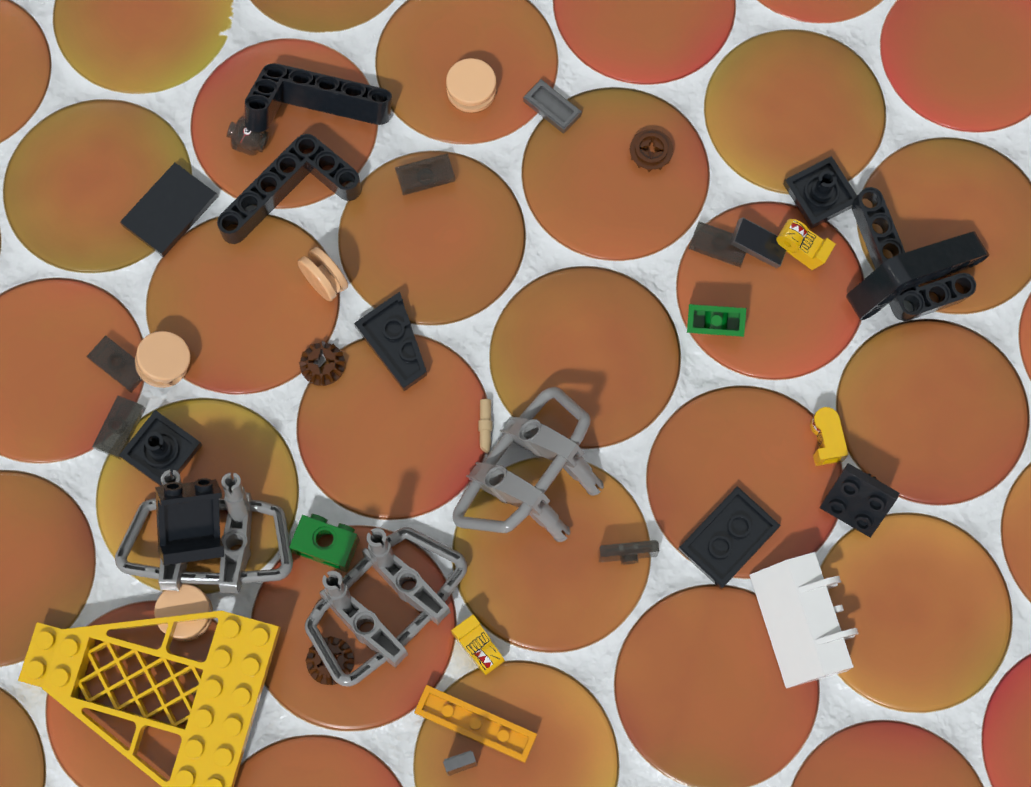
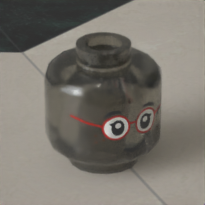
M242 116L238 119L237 123H230L226 137L231 138L230 145L232 149L255 156L258 152L263 153L268 141L269 132L266 130L263 132L248 130L245 127V116Z

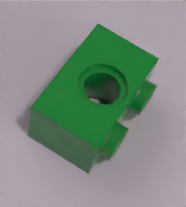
M689 304L687 333L744 337L747 308Z
M311 514L310 517L302 515L289 546L292 553L347 572L360 541L358 535L354 533L355 529L341 523L338 524V527L327 524L328 520L316 514ZM324 535L333 536V542L328 547L318 545L319 539Z

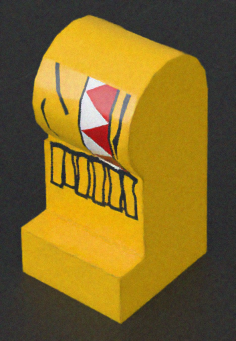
M788 219L776 238L777 243L786 252L811 270L825 264L836 243L828 238L823 240L810 231L804 223L795 219Z
M830 407L820 408L810 422V428L817 435L819 449L813 454L815 466L843 462L849 454L839 415Z
M473 614L451 630L454 638L485 676L505 662Z

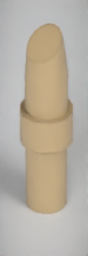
M481 399L478 431L480 432V448L486 454L490 452L493 421L491 420V400Z

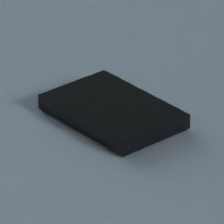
M174 162L120 223L133 235L164 257L218 196L217 193Z
M737 486L678 550L722 590L781 525Z

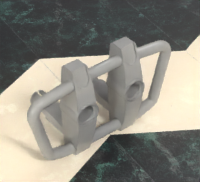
M550 387L543 390L519 417L509 418L508 423L500 430L503 436L484 462H476V466L470 474L466 475L471 482L453 511V522L456 526L464 529L508 533L530 515L557 542H563L567 537L561 531L563 530L567 535H570L571 530L548 504L550 500L544 494L562 468L574 480H577L589 495L594 496L601 492L595 484L600 489H603L604 484L582 457L584 452L579 447L590 426L591 418L562 389ZM553 398L578 420L576 428L569 439L541 424L537 419H533L544 405ZM512 442L532 452L536 457H543L553 461L535 486L511 473L504 466H496ZM480 488L498 498L502 503L519 507L505 521L464 517Z
M171 470L165 471L161 476L162 485L164 486L170 482L182 484L180 474L173 470V477ZM227 473L221 480L225 497L224 499L219 498V510L228 511L224 534L221 538L224 545V557H221L220 573L186 571L188 562L163 565L161 559L160 567H154L127 561V557L149 512L156 510V498L146 500L138 507L116 552L115 564L125 574L158 579L161 591H179L182 583L219 585L220 593L239 594L243 583L279 581L286 578L292 571L293 558L289 548L290 541L285 513L277 505L260 500H252L251 494L245 493V489L241 485L240 476L234 473V479H232L231 473ZM252 512H260L274 517L281 566L277 569L246 571L247 562L251 556ZM235 545H242L237 550H230Z
M409 527L400 528L386 536L384 530L374 528L371 530L373 535L369 532L367 534L368 549L365 548L362 551L364 558L343 578L337 571L327 572L329 578L325 575L323 576L322 582L325 589L319 592L322 599L315 605L307 618L305 631L336 683L342 686L356 685L386 661L396 668L408 656L404 646L430 620L439 625L451 613L445 601L467 572V561L461 553ZM408 539L453 562L456 568L436 594L416 570L410 568L393 554L391 547ZM371 566L397 592L401 600L409 603L420 612L415 620L397 638L378 620L375 613L365 608L353 598L348 590ZM406 581L416 582V586L411 590L401 588ZM328 608H331L355 634L359 642L367 645L377 653L351 674H345L317 628L319 621ZM366 622L374 624L373 629L369 632L359 631L360 626Z

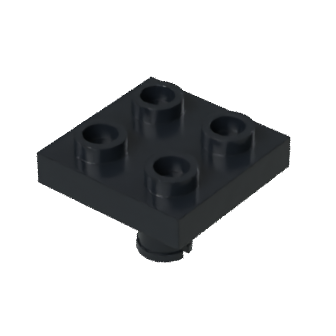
M832 156L785 179L783 183L811 229L851 209L852 202L857 197Z
M155 410L119 456L156 484L163 486L161 483L162 474L167 470H171L173 477V470L180 474L201 448L202 444Z
M847 463L823 500L820 509L871 538L898 499L900 493L878 481L875 476L871 477V474L865 473Z

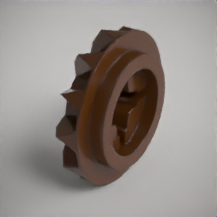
M648 129L641 131L634 136L630 143L631 160H634L638 168L643 167L649 172L652 169L661 170L663 166L669 164L673 155L671 140L666 134L658 130ZM651 142H653L654 151H657L652 159L649 158L648 152L644 151L648 150Z
M321 341L317 344H310L309 348L302 352L299 362L300 370L308 382L318 386L330 385L342 376L345 369V358L342 351L334 343L330 344ZM321 354L324 355L326 361H330V364H325L323 373H321L319 366L314 364V362L320 360Z
M331 636L324 638L333 655L342 654L338 656L336 661L345 674H350L354 666V655L350 646L339 638ZM314 645L310 647L306 658V665L311 677L324 685L338 684L333 680L326 666L318 667L323 661Z

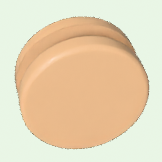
M475 58L463 59L455 63L450 68L446 78L447 95L450 102L457 109L464 112L473 113L486 109L493 102L496 95V76L490 65Z
M315 247L309 251L313 262L303 256L298 260V266L312 287L324 299L332 301L337 296V293L348 288V283L334 261L323 250Z
M168 331L153 332L143 338L135 356V368L140 378L147 384L159 388L171 387L179 383L186 375L190 364L188 345L180 336Z
M182 583L179 591L164 590L155 604L154 616L155 618L213 612V606L209 597L201 589L191 584ZM212 619L177 623L173 639L178 641L197 639L208 630ZM161 624L158 627L162 632L166 633L168 624Z

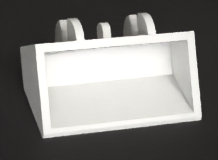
M815 552L787 559L750 574L786 688L847 672L853 668L845 640L855 637L859 632L857 628L841 631L836 613L844 611L842 605L833 607L828 589L838 586L837 583H841L840 576L824 579Z

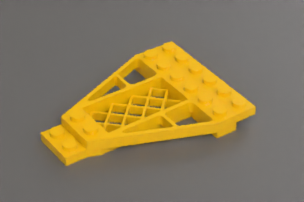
M225 611L61 629L37 622L18 681L41 687L162 787H234L281 627ZM218 619L210 650L204 662L170 652L177 623ZM168 624L162 646L159 649L107 635V632L111 630ZM96 639L104 641L103 643L94 647ZM114 645L132 650L119 657ZM108 647L114 661L101 667L94 654ZM141 652L160 658L148 665ZM136 654L142 669L129 676L122 661ZM170 660L188 665V667L176 673ZM89 661H91L95 671L85 677ZM164 662L171 676L157 684L151 669ZM117 665L124 679L110 686L104 672ZM198 668H199V669H203L202 676H201V674H200ZM192 670L199 685L186 692L179 677ZM145 673L152 687L138 694L132 680ZM98 676L105 690L92 697L85 683ZM174 681L180 696L167 703L160 688ZM127 684L133 698L120 705L113 691ZM80 689H81V691H82V693H83L85 699L78 697V696H79ZM155 691L162 706L148 714L141 699ZM196 692L195 699L192 705L188 696ZM108 694L114 707L95 701ZM184 700L190 715L177 722L170 707ZM136 702L142 715L123 709ZM83 708H89L135 722L136 730L130 749L87 715ZM165 711L170 723L151 717ZM187 722L186 728L180 727V725ZM147 726L178 734L182 738L170 780L163 777L137 755L144 730Z

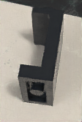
M201 478L190 483L170 482L164 486L155 487L158 551L163 565L224 557V545L220 538L219 498H222V491L217 480Z

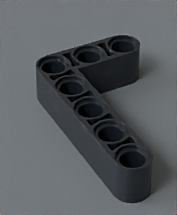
M272 63L264 66L245 99V127L252 132L267 130L282 103L382 125L390 120L392 94L384 88Z
M311 134L300 135L220 214L217 225L222 238L229 244H237L243 241L309 173L345 201L355 200L361 194L359 175L354 168ZM307 148L314 149L311 153H302ZM325 165L334 166L331 170L322 169ZM288 167L295 168L292 172H283ZM347 181L354 182L351 187L342 186ZM268 186L276 187L275 190L271 192L264 191L265 188H267ZM250 205L257 206L253 211L245 210ZM231 224L238 225L237 228L232 231L226 230V228Z
M873 187L863 189L853 200L851 207L874 267L877 269L888 260L883 255V249L889 250L893 257L905 253V250L881 192ZM865 198L871 201L873 207H866L862 199ZM872 224H878L882 228L883 233L875 232ZM959 273L921 287L917 285L905 289L889 305L897 319L909 321L963 302L976 291V281L970 274ZM955 283L962 285L964 294L956 290ZM929 292L937 294L938 303L930 299ZM904 300L909 301L913 305V312L905 309L903 305Z
M975 231L905 252L882 263L846 295V298L858 318L862 321L878 313L905 289L974 267L987 259L989 253Z

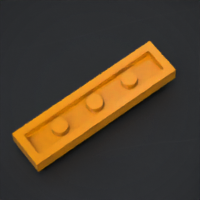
M426 685L414 711V714L523 763L526 762L537 736L536 733L428 685Z

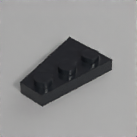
M400 292L354 323L355 328L403 391H406L427 376V371Z

